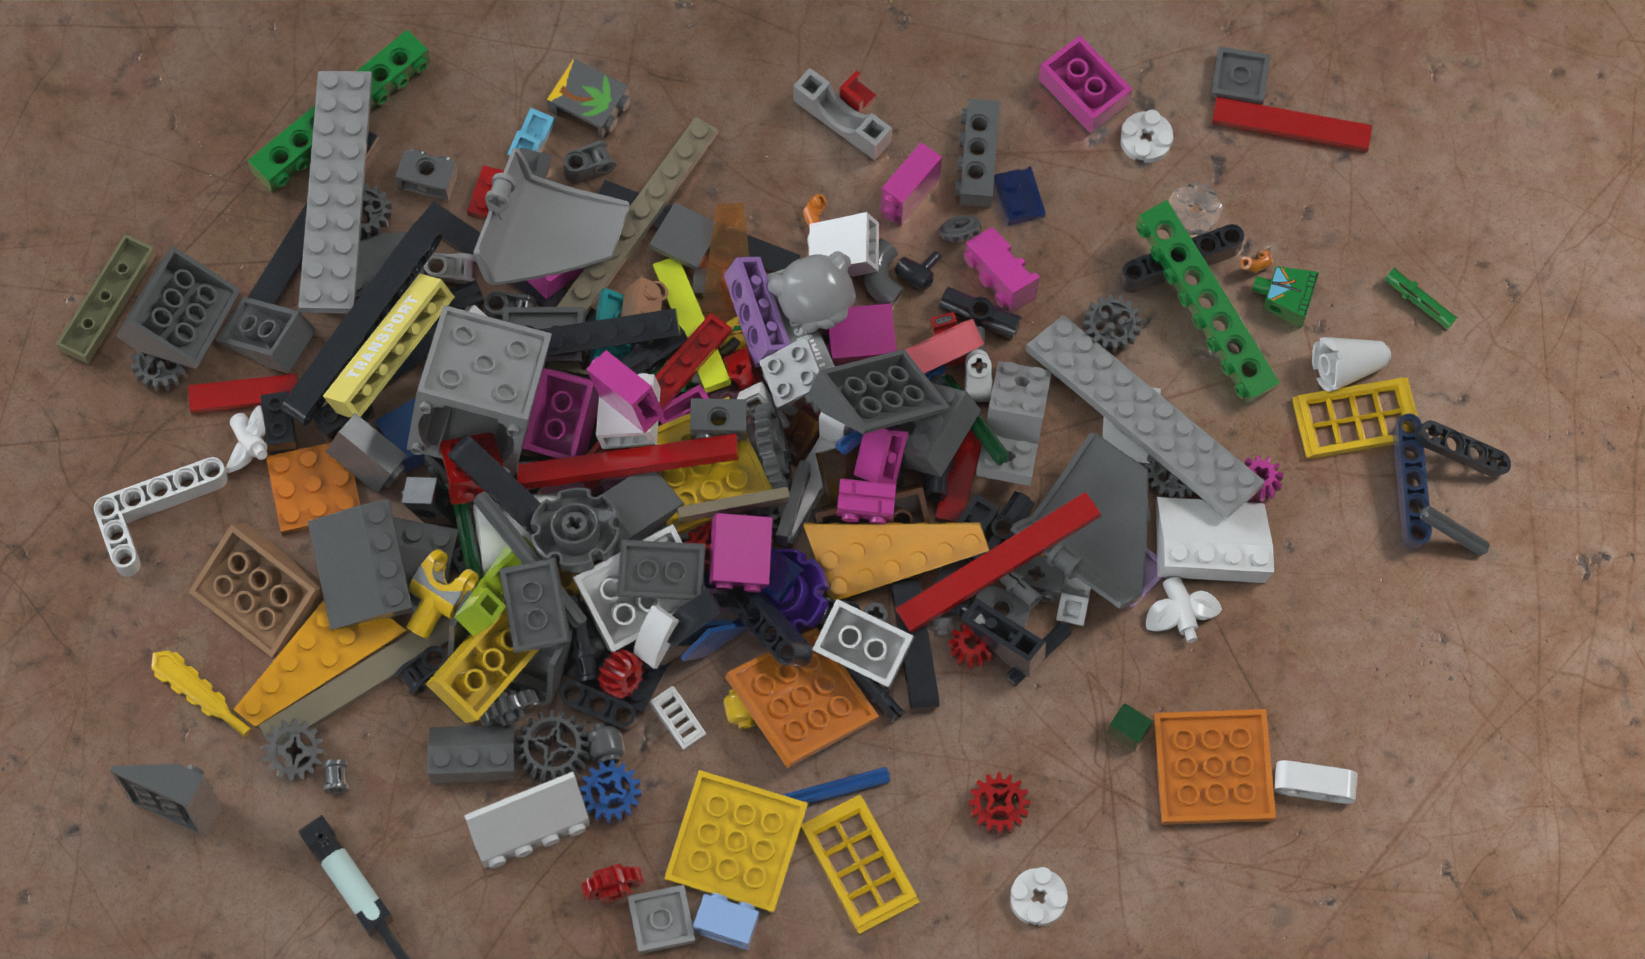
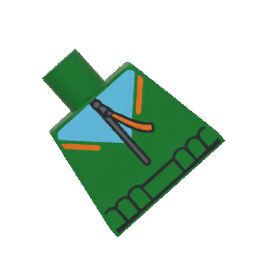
M1278 266L1275 268L1272 280L1256 276L1252 291L1267 295L1263 306L1265 311L1302 328L1319 272Z

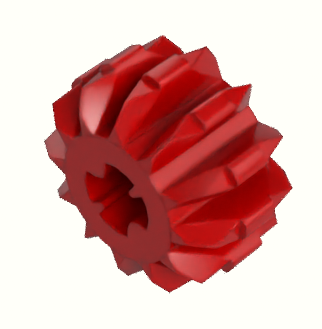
M963 623L960 624V631H952L951 636L953 639L948 641V647L952 648V651H950L951 658L959 657L957 665L961 666L964 662H968L967 667L971 670L975 662L982 668L984 667V660H992V650ZM969 642L975 643V649L969 648Z
M627 650L613 651L610 658L605 659L604 666L600 668L601 674L597 680L600 681V688L607 694L620 699L626 696L630 697L633 690L638 689L639 682L643 680L641 677L645 671L643 661Z

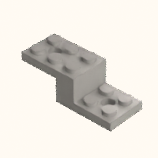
M998 361L986 423L1009 453L1008 457L1011 461L997 465L982 445L976 476L1031 485L1051 378L1049 370L1040 367L1018 365L1013 362Z

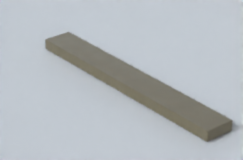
M442 614L429 639L413 632L409 633L259 725L260 730L263 734L272 735L274 733L271 729L272 725L280 728L282 719L289 725L292 718L297 719L298 725H301L304 720L307 721V730L315 727L396 677L395 673L399 667L415 658L426 648L435 645L443 648L448 645L449 624L452 620ZM287 732L282 734L276 742L282 741L287 736Z

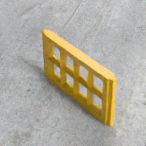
M1408 377L1343 387L1329 392L1320 391L1302 394L1291 399L1306 459L1393 445V434L1388 433L1384 416L1401 413L1403 416L1409 413L1418 417ZM1395 390L1399 408L1383 411L1378 392ZM1372 394L1376 412L1360 415L1355 396ZM1349 398L1353 416L1337 419L1332 400ZM1326 401L1330 420L1313 423L1309 404ZM1378 417L1383 436L1366 438L1361 420ZM1355 421L1360 440L1343 442L1338 424ZM1404 424L1405 433L1412 434L1413 429L1409 425ZM1332 425L1337 444L1319 446L1315 428Z
M861 795L802 824L801 829L859 935L920 904L915 891ZM859 813L867 829L848 838L841 822ZM836 826L843 842L824 850L817 834ZM871 835L879 851L860 860L852 844ZM847 847L856 863L836 872L828 856ZM883 856L891 872L872 881L864 865ZM859 868L867 885L848 894L840 878ZM895 877L903 894L884 903L876 887ZM871 890L879 906L860 915L852 899Z

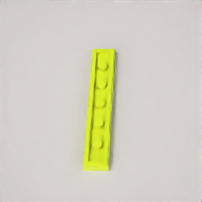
M670 258L654 263L653 268L658 281L662 282L668 289V296L666 298L670 309H677L679 325L685 331L687 338H689L705 318L682 264ZM717 349L697 372L706 393L731 385L730 377Z

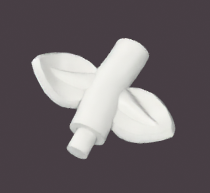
M257 406L253 410L250 418L244 413L235 414L230 420V426L239 442L236 444L226 466L227 473L243 468L251 462L253 457L259 460L267 457V444L262 439L265 435V424L261 406Z
M1181 577L1169 578L1163 582L1169 599L1157 601L1151 606L1146 618L1147 630L1166 631L1177 625L1179 633L1185 635L1188 643L1195 642L1198 639L1195 632L1198 629L1196 619L1209 620L1216 617L1222 611L1221 605L1212 594L1205 591H1197L1189 595Z

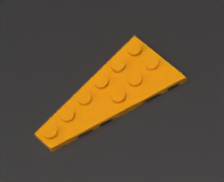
M981 523L803 524L815 559L822 566L828 577L830 588L827 590L829 598L833 600L844 599L989 551Z
M323 600L233 710L253 727L258 728L259 725L284 711L290 705L300 699L302 700L312 691L346 672L397 637L399 638L407 633V630L390 617L331 630L325 601Z

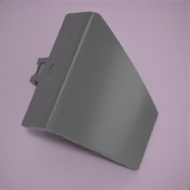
M1092 432L1033 514L1014 523L1010 530L1017 534L1082 493L1087 492L1101 513V517L1043 552V554L1048 557L1046 563L1062 570L1066 578H1078L1115 606L1122 609L1138 602L1143 593L1148 520V469L1095 432Z

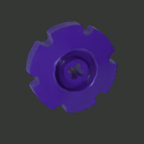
M780 549L771 552L769 585L764 589L761 588V591L799 633L803 626L812 629L823 617L829 603L828 600L823 598L824 591L830 588L824 569L812 558L806 561V555L798 550Z

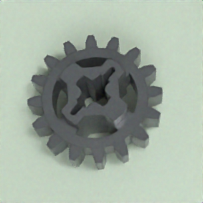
M292 718L291 724L288 725L282 719L280 728L274 725L271 726L274 732L272 735L264 734V737L269 742L268 744L261 745L262 750L268 751V754L264 755L262 759L264 762L271 761L268 769L273 771L277 768V776L279 778L287 773L289 780H293L294 774H298L301 779H304L305 770L313 773L315 771L311 765L313 763L321 764V761L316 756L317 754L324 753L323 748L317 747V744H320L323 739L321 737H314L318 731L315 727L307 730L308 722L305 720L301 725H298L297 719ZM287 732V736L282 741L276 742L282 734ZM300 732L307 735L311 744L301 742ZM294 742L299 751H294L291 757L286 748L291 747ZM274 754L284 756L285 766L278 763ZM305 756H309L303 764L298 766V762L301 759H303Z

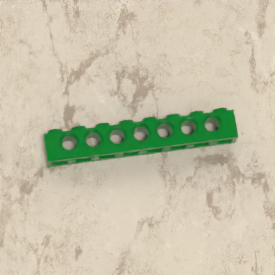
M408 30L404 31L357 70L372 73L370 111L378 105H383L393 92L404 88L410 78L416 73L423 72L431 62L428 49ZM401 61L406 62L404 65H396ZM382 77H383V78H387L386 80H384V81H382V82L376 81L377 79L382 78ZM315 105L248 159L251 172L271 192H274L277 188L284 187L289 182L290 177L298 171H303L309 165L312 152ZM300 143H307L304 147H296ZM281 159L287 160L283 164H277V162Z
M1165 200L1140 214L1136 220L1138 234L1142 239L1146 238L1151 246L1150 253L1155 261H1160L1164 267L1165 278L1171 285H1175L1179 292L1178 298L1185 308L1188 307L1191 311L1195 327L1198 330H1202L1205 334L1208 348L1212 353L1218 355L1221 360V369L1226 376L1232 378L1235 383V392L1239 398L1245 399L1246 403L1249 404L1275 389L1280 381L1169 201ZM1157 230H1165L1169 235V239H1161L1157 234ZM1171 253H1179L1183 257V262L1174 261ZM1192 275L1196 278L1197 284H1188L1185 276ZM1199 298L1208 299L1211 307H1202L1199 303ZM1213 321H1221L1225 326V330L1219 331L1215 329ZM1227 344H1235L1239 348V354L1231 353L1227 348ZM1243 366L1249 367L1253 371V377L1245 376L1241 368Z

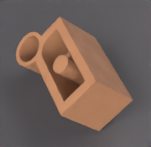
M643 277L638 278L625 289L621 317L661 311L662 301L668 296L667 287L660 281H651Z

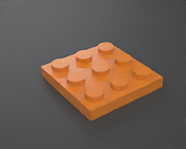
M331 443L266 457L282 535L309 530L308 521L361 505L355 475L325 452Z

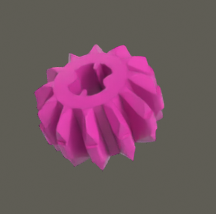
M1258 454L1254 461L1248 457L1244 464L1260 478L1263 477L1265 479L1263 488L1254 495L1258 496L1260 502L1265 500V496L1272 499L1275 497V491L1281 490L1282 483L1280 481L1283 480L1284 474L1278 472L1280 468L1279 463L1270 464V456L1265 461H1262L1261 456Z

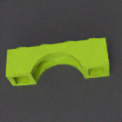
M522 535L525 541L535 552L533 544L524 535ZM508 546L501 551L454 616L473 636L493 625L506 607L502 603L504 593L499 569L522 565Z

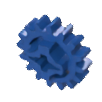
M612 760L609 767H605L604 763L600 762V770L596 771L591 767L589 769L591 777L583 776L582 778L583 783L587 785L580 787V793L586 795L582 797L584 805H588L586 811L588 815L595 811L597 821L602 816H605L607 824L611 823L612 817H616L619 822H622V814L625 813L631 817L632 811L630 807H639V802L635 798L642 797L641 790L636 789L641 786L640 780H632L635 776V771L630 770L626 772V764L624 763L617 768ZM611 775L610 777L601 779L604 776ZM624 780L629 785L630 793H627V790L622 789ZM612 788H615L616 794L611 793L609 796H606V791H611ZM592 791L600 796L598 804L592 798ZM620 805V807L610 809L611 807Z

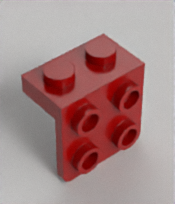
M488 432L470 436L503 467L493 433ZM463 437L444 440L440 443V451L449 481L451 505L469 503L477 495L484 492L447 456Z

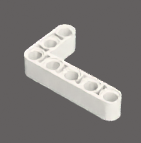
M822 411L819 417L820 437L806 459L811 464V476L789 543L792 545L802 532L803 524L809 520L812 514L811 509L817 506L824 494L815 453L835 447L837 441L852 429L823 414ZM781 504L778 507L780 518H782L786 504Z
M215 457L206 458L102 496L95 502L94 513L110 558L120 575L125 577L133 576L140 570L141 566L127 523L223 488L227 484L228 474L221 460ZM213 470H219V471H220L217 476H215V477H208V474H209L211 471H213ZM186 480H194L188 487L181 486ZM161 489L167 490L165 495L155 496L157 491ZM141 499L138 505L129 506L132 500ZM115 509L111 515L103 516L105 510ZM123 533L120 539L111 540L114 534ZM124 557H132L129 563L120 564Z

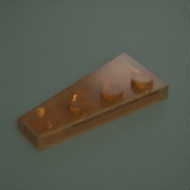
M743 202L717 204L715 207L701 305L702 314L736 311L724 274L736 257H749Z

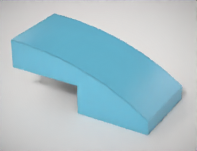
M530 108L521 131L518 130L508 155L510 156L513 148H526L540 152L555 124L556 118Z

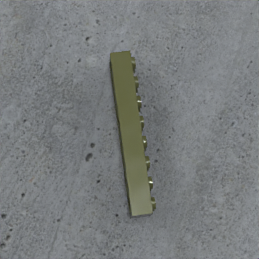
M125 234L57 341L56 346L59 351L89 365L157 254L154 247Z

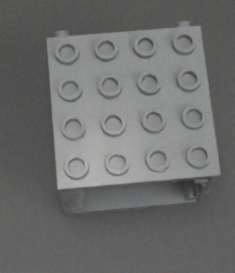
M443 305L416 394L407 450H410L415 455L426 454L443 459L440 451V443L442 441L461 438L466 434L472 436L489 432L495 436L504 469L515 477L552 334Z

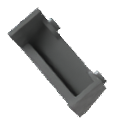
M467 591L456 613L462 607V605L470 596L472 591ZM454 617L449 624L448 658L470 634ZM569 629V631H570V636H571V639H572V630ZM571 642L539 649L505 688L504 692L508 693L515 690L517 694L521 691L525 692L529 689H534L539 699L538 705L549 706L556 695L571 651Z

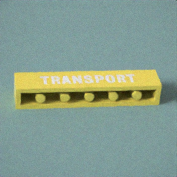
M419 274L326 391L323 397L337 414L351 418L356 413L361 417L439 318L443 305L448 306L454 296L441 279Z

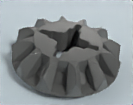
M961 215L950 218L939 228V234L943 241H951V243L963 242L966 239L971 240L973 236H977L982 226L978 218Z

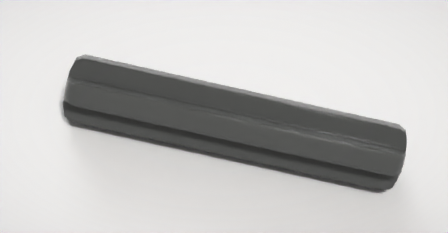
M1431 506L1422 509L1420 515L1422 521L1480 556L1489 551L1490 543Z

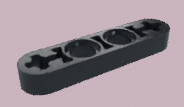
M1432 420L1418 425L1415 429L1416 441L1426 449L1490 477L1496 478L1510 471L1511 460L1509 456L1495 447ZM1448 437L1455 441V451L1448 447ZM1471 447L1477 450L1479 454L1478 461L1471 457Z

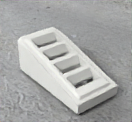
M763 382L738 393L737 399H747V416L753 422L756 421L754 416L756 405L772 403V406H774L772 396ZM757 399L760 400V402H758V403H756V404H753V403H752L753 401H755V400H757ZM774 406L778 417L782 421L783 428L789 427L790 422L781 410H777Z
M671 686L651 700V708L683 751L706 736V732L674 686ZM673 699L674 703H672L665 709H662V706H664ZM678 708L681 710L680 713L669 719L668 715ZM684 718L688 719V721L681 725L679 728H675L674 725L679 723L681 720H683ZM693 726L695 731L682 738L681 734Z

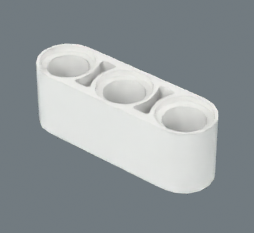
M1286 760L1276 762L1273 790L1282 795L1351 804L1356 799L1358 773L1342 768Z

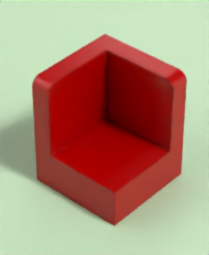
M857 70L840 86L841 100L861 114L876 101L877 95L861 83V73Z

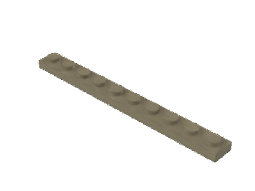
M698 117L693 119L631 204L613 258L586 266L557 307H584L586 315L589 313L598 300L599 292L604 287L607 288L718 135L717 128Z

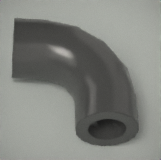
M879 238L878 272L863 274L862 279L867 292L879 304L891 303L893 308L904 292V288L893 281L888 275V268L898 256V252L889 242Z

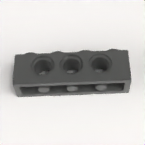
M968 99V107L962 108L961 124H966L965 132H960L959 147L964 148V155H958L957 171H962V179H956L955 195H960L959 205L991 208L1000 101ZM981 127L984 129V131L979 132L974 130L973 128ZM977 150L982 152L983 154L974 155L971 152ZM977 174L981 178L973 179L970 175Z

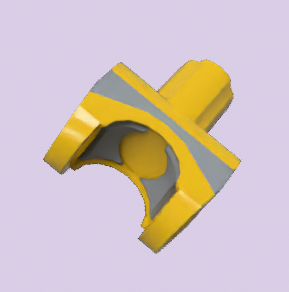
M440 549L431 552L426 557L409 585V592L419 598L421 602L410 619L407 628L426 639H429L442 614L451 620L453 619L468 590L473 591L479 578L476 572L467 569L459 578L456 577L452 583L448 584L445 579L447 567L445 565L448 555Z

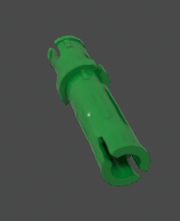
M1393 268L1385 277L1384 281L1399 291L1404 300L1409 299L1446 330L1457 320V316L1419 288V283L1416 281L1412 282L1396 268Z

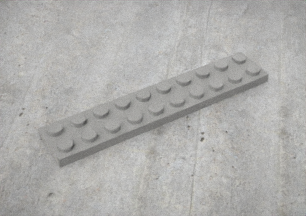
M318 71L299 296V311L301 313H348L355 304L372 89L371 72Z
M1062 315L1026 345V352L1226 519L1263 488L1265 481L1101 345L1097 342L1094 343L1090 336H1087L1084 331L1066 316Z

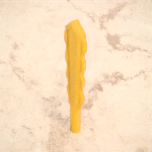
M170 650L153 653L151 669L155 672L154 676L163 683L169 682L171 689L179 695L185 694L186 700L190 704L201 706V711L206 716L223 719L243 737H246L251 732V728L229 710L228 705L225 703L226 698L220 692H213V686L206 679L201 680L199 672L192 666H186L184 658L177 652L172 653Z

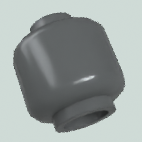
M607 722L594 725L593 730L588 733L585 739L589 742L587 750L590 754V759L598 763V765L600 762H603L605 766H610L611 760L616 764L620 762V757L625 753L621 730L610 726Z

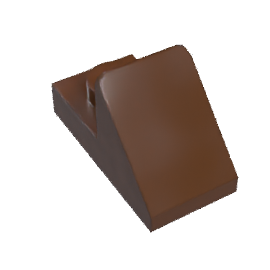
M806 406L799 408L784 435L788 439L792 463L795 466H798L800 460H804L820 437L819 416Z

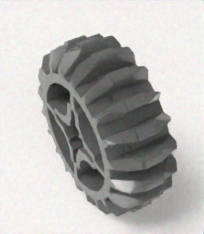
M550 710L549 717L544 718L542 712H539V720L537 722L530 717L528 719L530 728L521 726L520 730L524 735L516 736V742L520 745L514 747L515 753L519 754L516 758L517 763L524 764L521 768L524 774L531 772L530 779L532 781L540 776L541 784L546 783L547 779L553 780L571 772L577 778L576 768L585 770L586 766L582 761L590 760V754L586 752L588 751L589 742L585 740L588 732H582L584 724L582 722L575 724L576 717L573 715L565 720L566 714L564 711H561L559 716L555 717L554 710ZM552 729L548 736H538L540 733ZM562 731L569 733L574 738L576 748H572L569 744L562 741ZM556 741L558 750L555 749V752H551L549 756L548 746L551 747V744H555ZM530 747L535 748L537 752L544 755L543 765H540L531 757ZM560 759L569 760L563 765L554 767L555 763Z

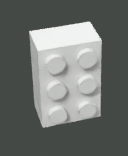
M837 599L812 650L887 687H891L914 636Z

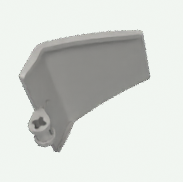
M513 148L504 173H497L493 176L492 189L486 194L485 201L489 213L476 244L474 257L484 280L491 285L547 277L613 258L630 209V204L625 200L576 189L533 175L520 149Z

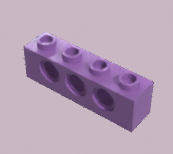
M736 257L724 274V278L754 366L761 367L760 360L790 345L774 295L768 290L769 281L761 258Z

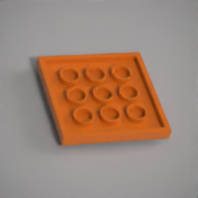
M817 627L802 634L803 638L813 649L820 635ZM813 650L812 659L806 666L781 665L768 651L727 672L725 679L787 768L874 723L879 717L842 664Z
M1266 709L1154 713L1153 723L1161 825L1275 821L1276 812Z

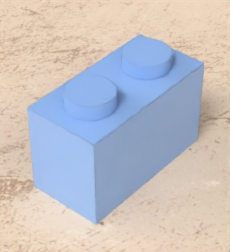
M712 893L711 896L704 894L693 925V931L696 934L749 950L759 920V911H756L753 905L745 902H739L738 905L728 902V898L721 894Z

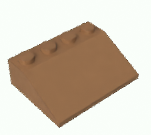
M247 523L230 525L189 590L191 595L271 657L277 655L316 610L324 597L321 582L317 577Z

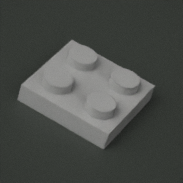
M684 885L628 896L639 954L696 943Z

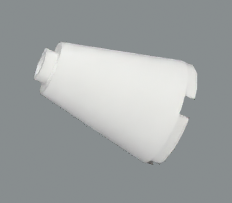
M1323 337L1319 339V342L1314 343L1312 350L1313 370L1318 369L1321 376L1316 379L1319 385L1328 392L1335 391L1387 367L1391 359L1390 348L1383 341Z

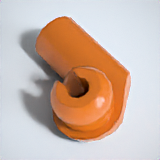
M816 194L814 197H811L803 210V216L809 229L810 224L821 222L819 216L827 203L825 196L822 194Z
M1269 250L1259 251L1257 253L1258 259L1256 260L1245 256L1241 259L1240 266L1242 269L1253 274L1271 267L1273 263L1271 252Z

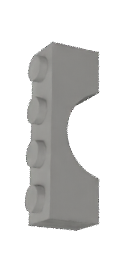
M811 68L793 86L794 102L873 160H876L891 143L892 127L873 113L865 115L849 107L836 94L831 83Z

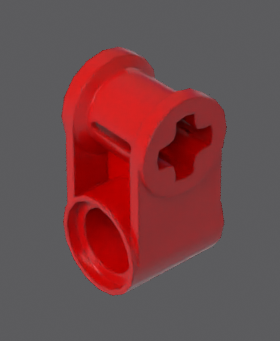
M748 346L723 358L728 376L731 380L736 381L739 392L762 382L759 369L754 366Z

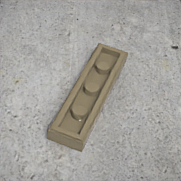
M781 487L681 506L677 510L678 521L680 524L712 518L716 513L733 514L789 503L790 499L788 487Z

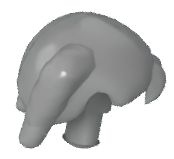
M840 251L834 252L829 256L814 254L797 259L788 265L783 273L772 275L768 282V290L777 296L785 316L794 323L800 324L806 333H813L819 328L831 329L837 323L843 322L848 316V308L853 305L856 298L855 289L848 273L851 260L849 256Z

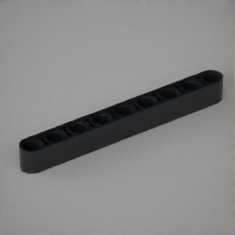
M420 220L414 222L288 394L281 407L282 413L304 426H307L326 402L323 395L402 297L435 252L442 239L440 232Z

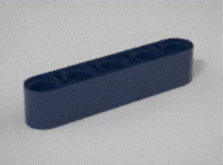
M1408 413L1400 417L1393 428L1392 434L1402 540L1404 545L1410 550H1419L1431 538L1432 526L1420 519L1422 512L1413 513L1409 509V504L1411 503L1418 505L1421 511L1424 507L1430 506L1425 451L1424 447L1419 445L1415 439V429L1422 423L1416 415ZM1401 425H1409L1413 429V433H1405ZM1404 451L1413 452L1416 460L1407 459L1404 456ZM1406 477L1416 479L1418 486H1410L1406 481ZM1411 530L1420 531L1423 535V540L1413 538Z

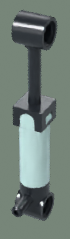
M323 815L298 830L303 841L321 864L369 937L378 932L396 959H410L387 926L394 921L391 913L374 892Z

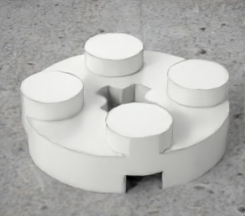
M1148 110L1147 112L1135 113L1123 123L1120 144L1128 157L1136 160V158L1144 160V163H1154L1160 161L1168 154L1173 143V129L1170 123L1163 116H1160L1158 111ZM1143 133H1150L1152 141L1148 142L1147 139L1141 140Z
M1046 867L1033 868L1023 872L1016 878L1011 888V908L1014 914L1027 924L1048 926L1056 922L1062 916L1068 901L1067 889L1063 880ZM1033 892H1044L1046 894L1044 896L1045 903L1033 902Z

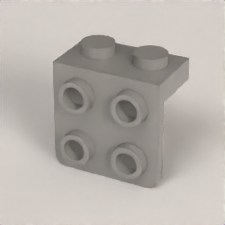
M801 338L759 361L763 370V378L770 388L774 406L777 410H781L790 416L798 412L799 407L796 401L808 395L818 372L821 370L811 343L806 338Z

